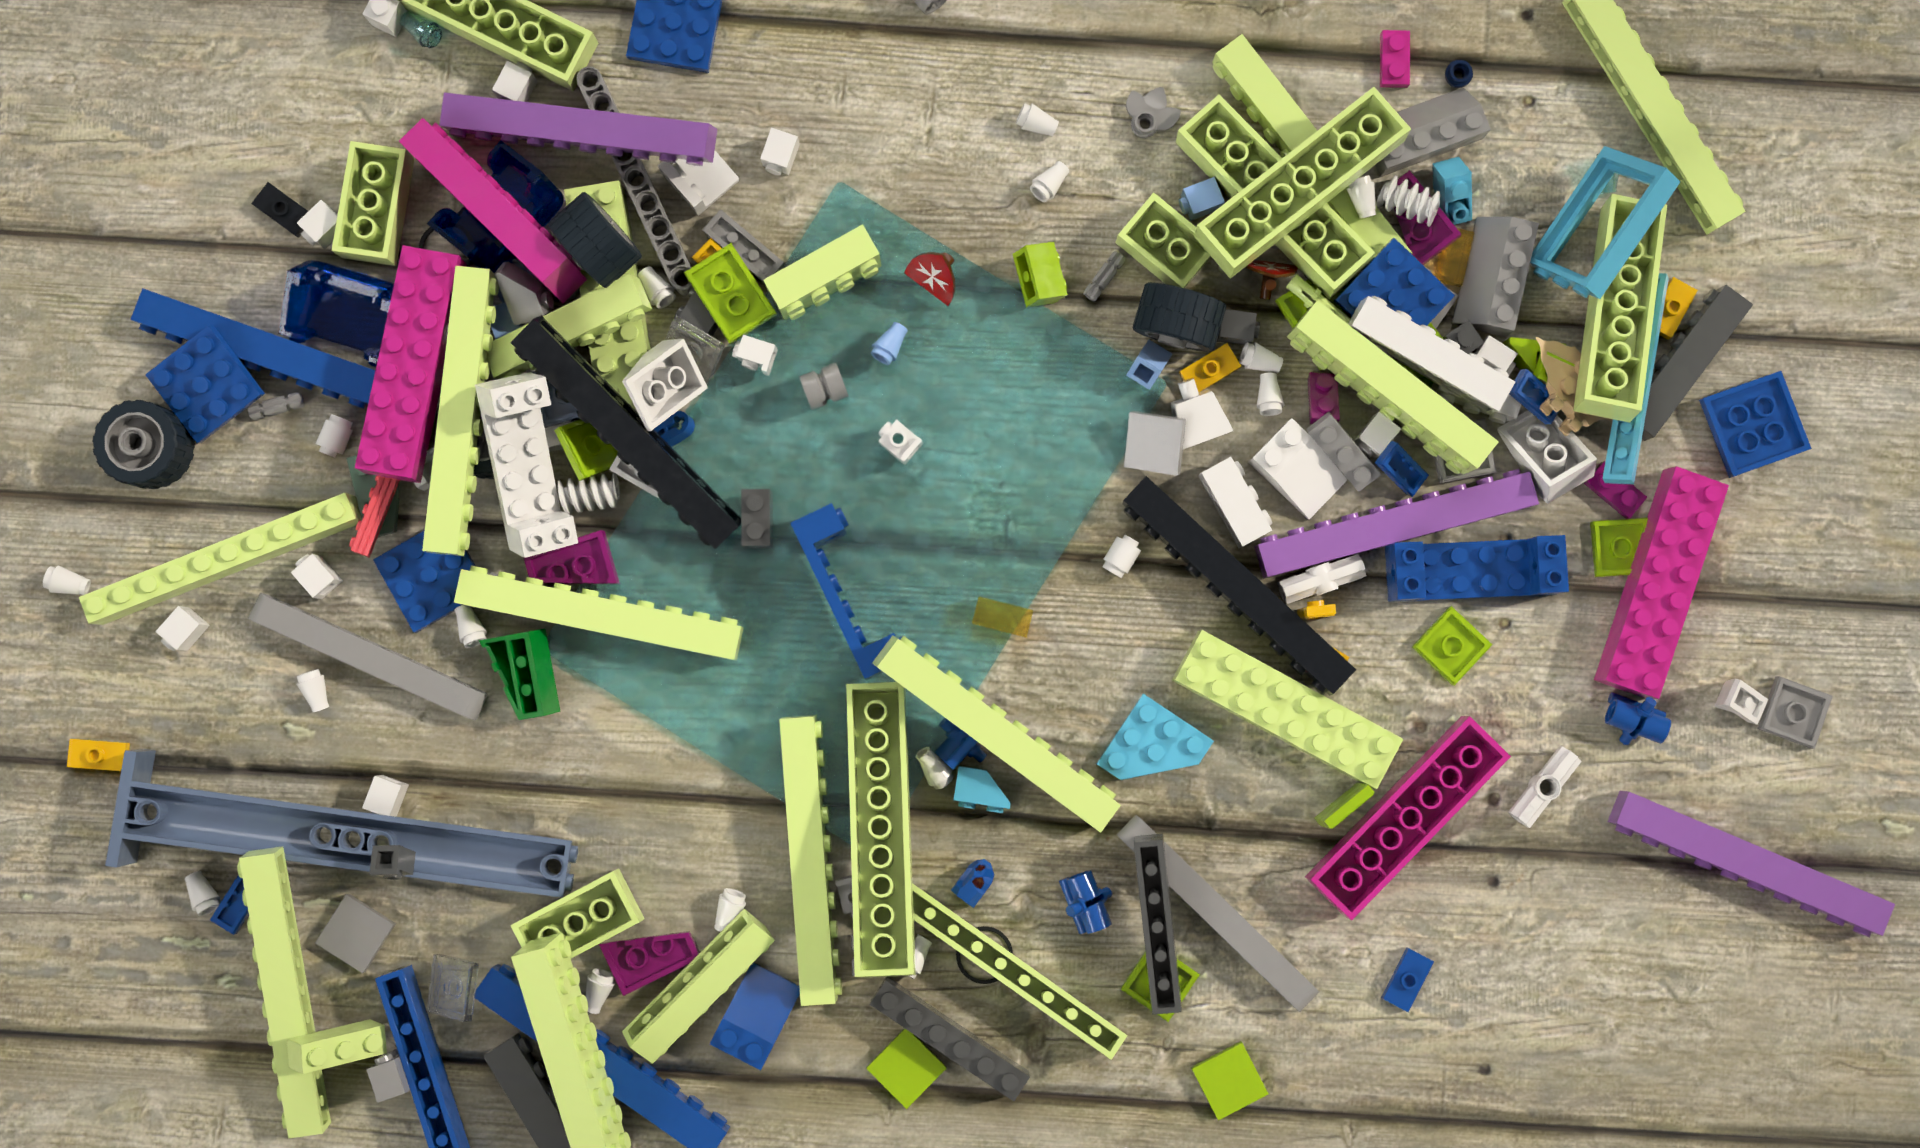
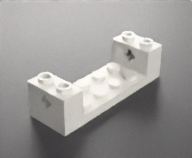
M527 372L475 384L509 550L527 558L577 544L578 538L574 518L560 509L541 413L542 407L551 405L546 377Z

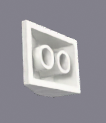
M684 339L661 341L640 358L622 381L647 431H652L708 388Z
M1526 411L1517 416L1516 419L1500 426L1497 431L1523 473H1531L1535 491L1548 504L1594 477L1597 458L1572 431L1568 436H1565L1558 429L1563 422L1558 415L1552 424L1545 425L1530 411Z
M1292 418L1248 462L1308 520L1348 480L1315 440Z

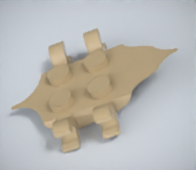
M1536 337L1541 349V360L1548 376L1546 388L1549 393V397L1541 404L1539 409L1546 416H1549L1553 410L1558 412L1561 409L1567 418L1560 424L1558 429L1565 436H1568L1572 430L1577 432L1582 426L1588 427L1599 420L1613 421V419L1573 411L1581 358L1579 350L1575 346L1569 347L1558 341H1545ZM1547 351L1575 364V367L1547 355Z

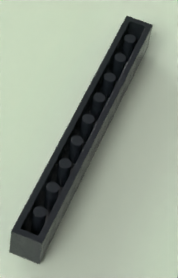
M542 315L534 318L510 342L515 347V353L522 360L529 361L536 368V374L545 376L546 381H549L557 389L555 392L558 397L566 403L570 402L577 409L576 414L585 423H590L597 430L598 437L604 443L611 444L618 451V457L625 464H631L638 471V477L645 484H651L658 491L657 495L660 500L668 506L672 505L679 512L677 515L680 520L687 526L691 525L698 532L699 539L705 545H711L716 549L741 525V517L654 429L652 431L646 430L639 414Z
M1147 476L1123 500L1122 504L1125 506L1123 511L1133 521L1139 519L1146 526L1144 531L1155 541L1158 538L1167 545L1164 549L1174 559L1177 560L1180 557L1188 564L1185 569L1193 577L1198 579L1201 576L1208 583L1206 588L1215 597L1219 598L1222 596L1229 602L1227 608L1237 617L1243 615L1250 622L1247 626L1257 636L1260 637L1263 634L1271 641L1269 647L1279 656L1285 654L1292 661L1289 665L1301 676L1304 673L1313 680L1311 683L1312 687L1321 695L1325 693L1329 696L1333 695L1357 670Z

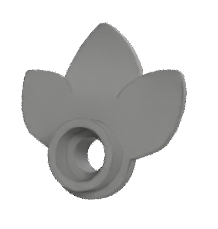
M1163 87L1151 90L1144 97L1133 90L1126 101V109L1132 117L1131 129L1135 135L1141 138H1149L1157 130H1169L1177 123L1181 114V110L1167 107V99ZM1147 121L1149 128L1143 129L1139 123Z

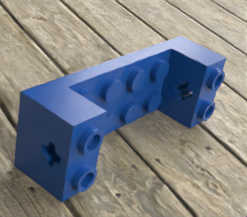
M831 503L790 524L864 678L868 680L883 673L872 662L892 635L895 637L896 635L893 633L868 646H863L867 642L861 627L859 625L854 627L850 619L855 615L847 600L842 601L838 594L843 590L836 575H829L826 567L830 566V562L822 548L817 550V548L847 534L845 527L849 526L843 511L840 507L835 509Z
M1565 535L1536 536L1520 540L1423 544V541L1397 542L1385 546L1388 602L1555 595L1569 592Z

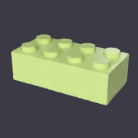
M350 141L331 250L341 258L397 266L415 158L406 149Z
M862 224L763 281L784 320L789 318L795 320L806 313L805 309L814 304L818 307L829 301V296L833 293L848 291L855 285L854 282L862 277L868 279L879 272L878 268L882 266L880 253Z
M618 868L510 926L521 947L531 940L562 932L564 939L569 942L571 947L570 958H573L634 926L645 918Z

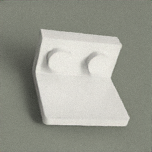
M714 151L713 163L703 162V166L689 165L684 159H678L672 165L664 161L658 165L662 175L698 216L739 182L738 176L716 151Z

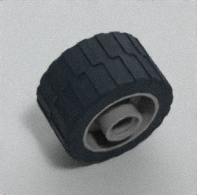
M582 192L548 222L550 230L572 256L571 259L604 288H607L615 280L619 279L642 258L640 251L625 232L586 192Z
M1148 282L1144 285L1132 328L1143 336L1158 340V342L1169 346L1212 352L1215 349L1226 305L1220 300L1193 290L1168 284Z
M128 400L111 407L108 412L102 415L101 420L97 423L92 439L96 462L104 470V473L109 477H113L116 481L144 489H159L178 481L187 472L194 457L195 441H193V437L174 412L144 400Z

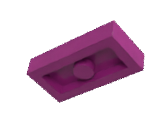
M1309 373L1308 399L1310 424L1316 422L1327 412H1330L1338 423L1340 421L1338 382L1335 380V374Z
M1603 461L1595 469L1594 477L1585 481L1584 484L1625 519H1630L1648 497L1633 484L1605 483L1603 481L1605 461Z

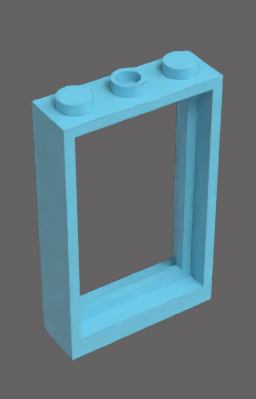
M1604 146L1532 252L1530 264L1535 268L1533 272L1544 280H1548L1550 277L1553 278L1552 281L1564 289H1567L1569 286L1573 287L1572 290L1582 297L1587 298L1591 295L1601 299L1678 187L1680 181L1666 167ZM1614 173L1649 185L1587 277L1554 263Z

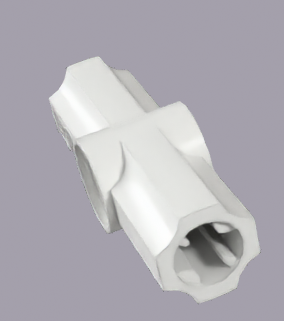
M1359 554L1333 563L1327 562L1305 570V573L1294 575L1277 583L1285 604H1289L1312 595L1318 596L1338 589L1340 585L1366 577V572Z
M1559 746L1541 771L1530 778L1527 789L1508 813L1516 821L1530 828L1550 801L1560 795L1562 786L1582 761L1570 750ZM1546 779L1549 782L1550 789L1546 794H1542L1540 784Z

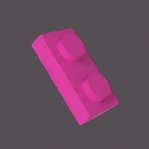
M1382 30L1380 33V87L1408 88L1410 85V31Z

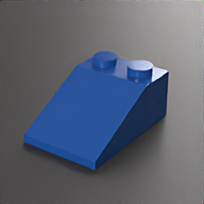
M753 962L723 1016L710 1045L761 1071L800 994L799 985Z

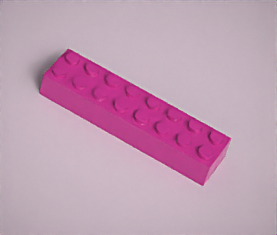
M422 118L399 140L410 154L562 303L587 280L580 272L582 269L571 259L572 256L562 244L560 245L526 209H523L507 191L503 190L497 181L487 174L471 156L469 157L436 122L431 126Z
M402 246L355 463V469L365 474L421 483L442 385L455 266L467 267L466 262L459 255Z
M1677 466L1662 471L1647 516V525L1644 533L1641 535L1630 568L1632 571L1627 577L1594 677L1595 681L1645 699L1647 697L1653 699L1660 698L1729 485Z
M1461 716L1313 867L1305 878L1344 917L1352 921L1511 756L1470 716Z

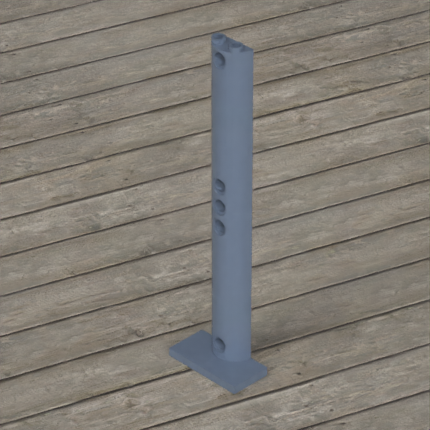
M136 749L125 750L105 866L121 867L137 863L140 842L144 841L241 855L248 851L283 846L286 861L370 872L373 846H378L377 840L380 835L388 838L389 845H401L416 852L413 875H405L404 877L563 898L565 891H571L573 887L574 874L569 873L571 863H576L578 846H574L570 840L151 784L156 750ZM150 804L154 805L157 809V815L154 819L150 818L147 813ZM323 827L328 828L331 832L332 837L328 843L324 842L320 837ZM352 831L357 832L360 836V844L357 847L349 842V835ZM555 858L560 861L562 868L559 873H552L548 869L550 859Z

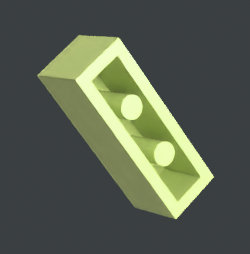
M369 1019L287 1039L289 1068L301 1074H306L386 1054L385 1025Z

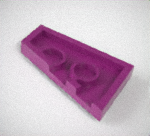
M1410 170L1397 181V185H1401L1407 179L1408 189H1411L1418 183V193H1422L1424 187ZM1440 207L1430 227L1427 225L1428 218L1420 224L1417 222V214L1411 220L1407 219L1406 211L1400 216L1396 214L1406 245L1411 250L1412 255L1422 265H1425L1461 237L1459 230Z
M603 530L578 537L577 544L524 558L528 576L544 580L543 583L620 584L607 537Z
M690 931L599 944L623 996L688 965L700 953Z

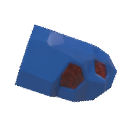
M986 859L976 860L971 863L956 881L951 891L974 908L993 882L994 872L991 863Z

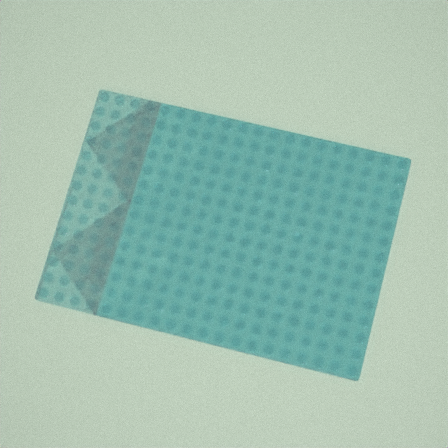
M839 182L835 185L783 268L863 224L880 253L882 266L878 268L879 272L871 278L864 279L862 277L854 282L855 285L846 292L840 293L837 291L829 296L830 300L823 305L816 307L814 304L805 309L806 313L795 320L790 318L784 320L769 292H767L765 296L777 312V315L746 334V336L776 345L778 351L770 375H764L760 367H758L757 371L741 366L742 362L738 358L732 357L733 345L708 384V388L703 392L689 414L695 423L693 433L672 447L740 517L741 489H770L773 492V548L745 549L742 547L741 525L716 549L711 545L707 546L699 539L698 532L691 525L687 526L680 520L677 515L679 512L672 505H666L660 498L641 489L608 541L620 584H580L576 593H581L582 588L598 591V597L609 599L610 594L627 597L626 603L637 605L638 600L655 603L654 609L664 611L666 605L682 609V614L693 616L694 611L710 614L709 620L718 622L721 621V617L738 620L737 626L744 627L737 660L560 624L554 625L547 636L550 656L785 804L779 719L783 717L817 715V721H822L823 738H818L819 750L824 749L825 767H821V778H826L827 795H823V805L829 808V824H825V829L851 845L846 684L896 681L884 672L868 680L864 678L790 523L831 503L835 509L840 507L849 526L845 527L847 534L817 548V550L820 548L824 550L830 562V566L826 567L829 575H836L843 590L838 594L842 601L847 600L855 615L850 619L854 627L859 625L865 635L867 642L863 646H868L895 633L897 638L905 636L917 645L914 651L923 657L925 653H928L940 662L937 668L946 674L950 670L960 677L962 681L959 685L966 690H969L971 686L978 690L1126 452L1129 412L1150 413L1164 391L1166 382L1158 377L1150 390L1126 376L1134 361L1043 305L1026 307L1022 292L845 183ZM927 252H945L954 258L951 269L955 278L956 290L949 306L904 274L908 264L914 257ZM893 322H898L906 327L908 332L903 339L896 361H892L890 365H885L871 355L872 345L891 327ZM836 362L849 397L836 402L829 399L827 400V405L811 410L799 376L811 371L819 374L822 367ZM897 419L923 441V445L906 465L879 444L881 436L878 433L888 421L893 424ZM900 434L893 437V442L896 444H900L904 440V437ZM906 689L910 799L924 776L920 763L916 758L917 752L924 747H930L934 752L946 740L947 736L945 735L946 731L939 726L945 717Z

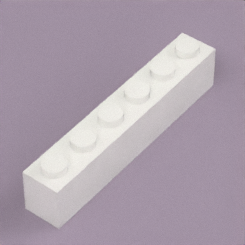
M1368 296L1360 301L1348 323L1352 328L1388 356L1489 415L1500 411L1515 384V381L1508 378L1509 374L1506 371L1497 367H1489L1484 364L1485 360L1482 357L1473 353H1465L1460 350L1458 343L1450 339H1441L1435 335L1436 331L1426 325L1419 326L1412 322L1411 316L1403 311L1397 310L1395 312L1388 308L1387 303L1379 297Z

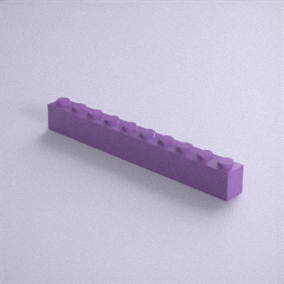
M444 93L439 126L449 130V135L466 138L467 133L475 134V138L492 141V137H500L502 142L518 144V140H525L528 145L544 147V143L553 144L554 148L561 150H570V146L580 147L579 150L582 152L596 153L597 149L606 150L608 155L619 157L623 156V152L633 153L632 157L649 160L650 156H659L660 161L676 163V159H684L687 164L694 166H703V162L713 163L718 130L711 124L453 93Z
M1516 469L1503 473L1504 479L1494 481L1491 476L1477 480V486L1467 488L1466 484H1460L1450 487V493L1440 495L1439 491H1434L1422 495V501L1413 503L1412 498L1395 502L1396 508L1386 510L1385 505L1369 509V515L1359 517L1358 512L1341 517L1342 522L1332 524L1331 520L1314 524V530L1305 532L1304 527L1287 531L1288 537L1278 539L1277 534L1263 537L1260 539L1261 544L1254 546L1263 579L1384 547L1392 543L1414 539L1538 505L1539 501L1531 473L1521 474L1520 470Z
M1619 791L1607 821L1616 825L1615 831L1630 837L1633 833L1642 836L1641 842L1656 848H1658L1659 844L1669 848L1667 853L1682 859L1686 855L1695 859L1694 864L1708 870H1711L1712 866L1722 870L1720 875L1734 881H1738V878L1748 881L1746 886L1763 893L1765 889L1774 892L1773 898L1788 904L1791 903V900L1801 904L1799 907L1801 910L1817 915L1818 911L1827 915V921L1840 926L1848 923L1854 926L1853 932L1869 938L1871 933L1883 936L1895 906L1892 902L1628 791Z

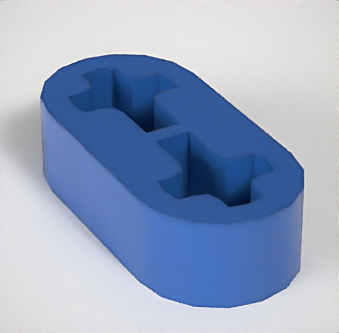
M677 411L654 428V430L673 447L693 433L695 423L685 412ZM682 420L684 422H682V428L679 430L677 428L679 427V422Z

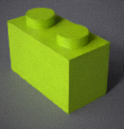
M1054 242L1025 245L1012 254L1026 307L1054 304L1068 295L1066 290L1067 284L1060 267V257Z

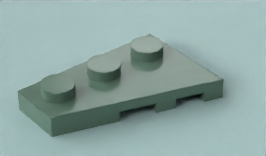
M357 455L346 459L361 518L363 519L364 514H362L364 505L369 504V492L372 487L375 488L377 481H375L376 475L365 474L355 469ZM399 484L378 537L397 532Z

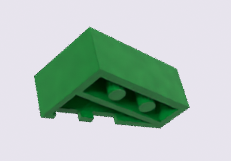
M546 629L479 640L482 648H486L493 661L491 666L494 672L499 673L505 685L503 690L518 720L561 712Z

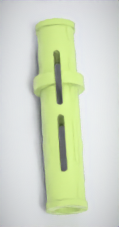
M1296 274L1287 284L1286 288L1305 302L1304 306L1306 308L1311 307L1318 300L1347 324L1349 323L1351 318L1321 294L1322 291L1319 288L1314 289L1299 274Z

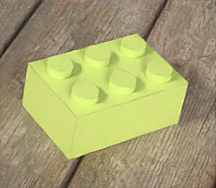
M1154 192L1118 234L1115 242L1162 282L1181 288H1186L1211 258L1209 253L1194 237L1196 226Z

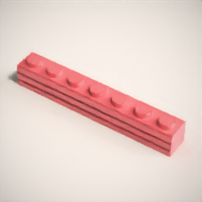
M381 476L375 477V481H377L375 488L372 487L369 492V504L364 505L362 514H364L363 519L358 521L356 526L358 532L356 537L351 538L349 544L352 552L370 558L400 482L398 479Z

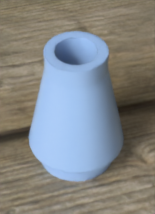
M893 322L891 327L872 345L871 355L885 365H890L892 361H896L903 339L908 332L907 328L898 322Z

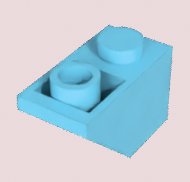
M1460 157L1432 163L1434 193L1440 191L1439 207L1454 225L1471 221L1472 172Z
M958 766L953 800L959 801V807L975 809L976 804L987 805L986 811L1003 813L1004 808L1010 809V801L987 770Z

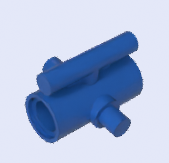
M1611 692L1608 697L1610 705L1605 715V723L1622 729L1623 733L1619 738L1622 744L1629 745L1638 736L1659 744L1665 741L1670 731L1671 720L1666 718V712L1654 708L1657 702L1653 698L1647 697L1643 703Z
M944 718L939 726L946 731L945 735L947 738L934 752L951 769L954 770L966 756L974 757L979 763L986 758L987 754L981 749L979 742L948 719Z
M1091 870L1059 880L1068 904L1066 913L1068 916L1073 917L1079 934L1094 933L1112 925L1104 904L1112 896V891L1108 887L1098 888Z

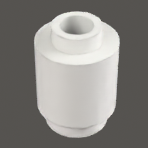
M331 414L329 420H325L316 444L321 446L319 452L334 458L337 453L343 455L353 432L351 430L353 422Z
M1124 535L1122 539L1116 537L1103 559L1105 563L1102 567L1120 578L1123 577L1124 573L1128 574L1141 552L1137 548L1139 542L1127 535Z

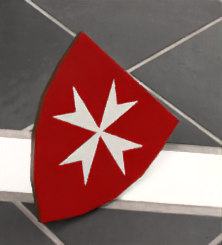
M927 252L914 257L908 264L904 274L947 306L951 304L956 290L955 278L951 269L954 258L945 252Z
M1254 260L1246 266V268L1263 274L1259 298L1264 300L1271 299L1272 290L1276 287L1274 278L1293 276L1297 274L1298 270L1292 264Z

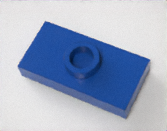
M1521 369L1514 380L1515 384L1509 394L1545 425L1552 424L1558 412L1553 410L1549 416H1546L1539 409L1541 404L1549 397L1546 385L1528 369Z
M1392 440L1375 461V464L1410 497L1415 495L1429 476L1397 442Z
M239 875L210 918V921L233 935L239 932L249 916L248 906L244 905L242 899L244 890L243 878H240Z
M1406 947L1381 998L1409 1012L1434 961Z

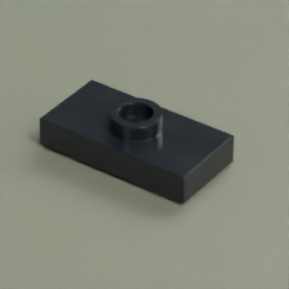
M267 182L251 204L299 238L304 230L297 222L308 210Z

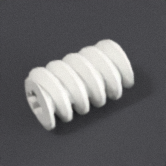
M1397 175L1390 182L1386 181L1378 196L1376 207L1380 208L1385 203L1386 211L1390 212L1396 206L1397 215L1400 216L1406 211L1407 219L1411 220L1417 214V222L1421 224L1428 218L1427 225L1430 227L1440 205V191L1429 197V187H1426L1422 193H1418V183L1411 189H1408L1407 179L1401 185H1397Z
M613 472L611 481H608L606 475L602 474L600 482H597L595 477L592 476L590 477L589 484L582 480L578 481V485H574L572 479L568 478L567 487H564L561 480H559L558 495L564 512L571 514L573 508H575L578 513H582L585 506L588 511H594L596 504L599 509L604 510L607 502L611 508H616L618 499H620L617 474Z

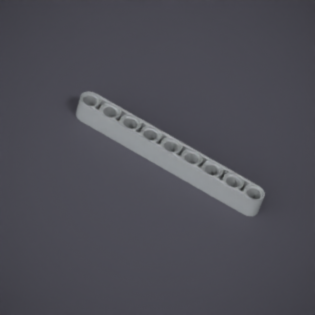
M591 66L582 68L577 74V83L589 109L597 110L601 103H608L609 107L606 111L620 113L598 69ZM589 79H598L595 86L586 87ZM612 156L671 285L677 293L687 296L692 285L689 282L686 286L677 285V280L680 276L685 275V271L692 267L642 160L631 157L630 160L623 162L620 161L619 156ZM635 177H644V181L640 186L631 185V181ZM647 201L656 202L654 209L651 211L642 210L643 205ZM663 225L667 227L664 235H654V231L658 226ZM677 250L679 252L677 259L674 261H667L665 259L669 251Z
M264 593L259 594L248 617L249 620L472 720H477L488 696L482 690Z
M1135 815L1119 831L1117 836L1134 852V836L1156 833L1140 817ZM1164 842L1169 887L1297 1011L1301 1012L1319 991Z

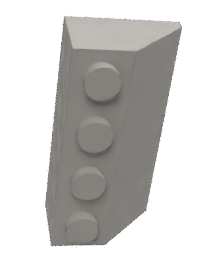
M1463 87L1398 111L1397 113L1411 128V131L1404 143L1375 165L1379 177L1482 140L1490 132L1491 128L1481 104Z
M1477 217L1475 219L1451 324L1460 326L1469 320L1475 330L1506 337L1515 331L1539 223L1516 217Z

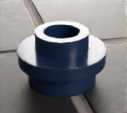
M1463 60L1452 61L1445 70L1447 83L1455 88L1467 86L1473 78L1472 67ZM1455 71L1461 72V79L1454 76Z

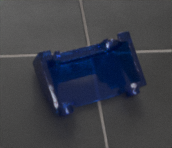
M500 140L490 151L487 158V165L493 171L491 176L523 209H526L541 226L545 227L563 205L564 196L562 192L541 170ZM464 206L458 213L450 208H443L436 212L427 223L436 233L478 268L490 269L495 274L502 263H513L512 260L517 259Z
M305 261L287 270L278 334L289 337V340L296 343H305L306 340L318 337L364 351V359L368 361L369 365L376 367L394 283L326 262Z

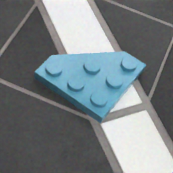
M1142 694L1096 764L1119 780L1199 765L1214 740L1145 694Z

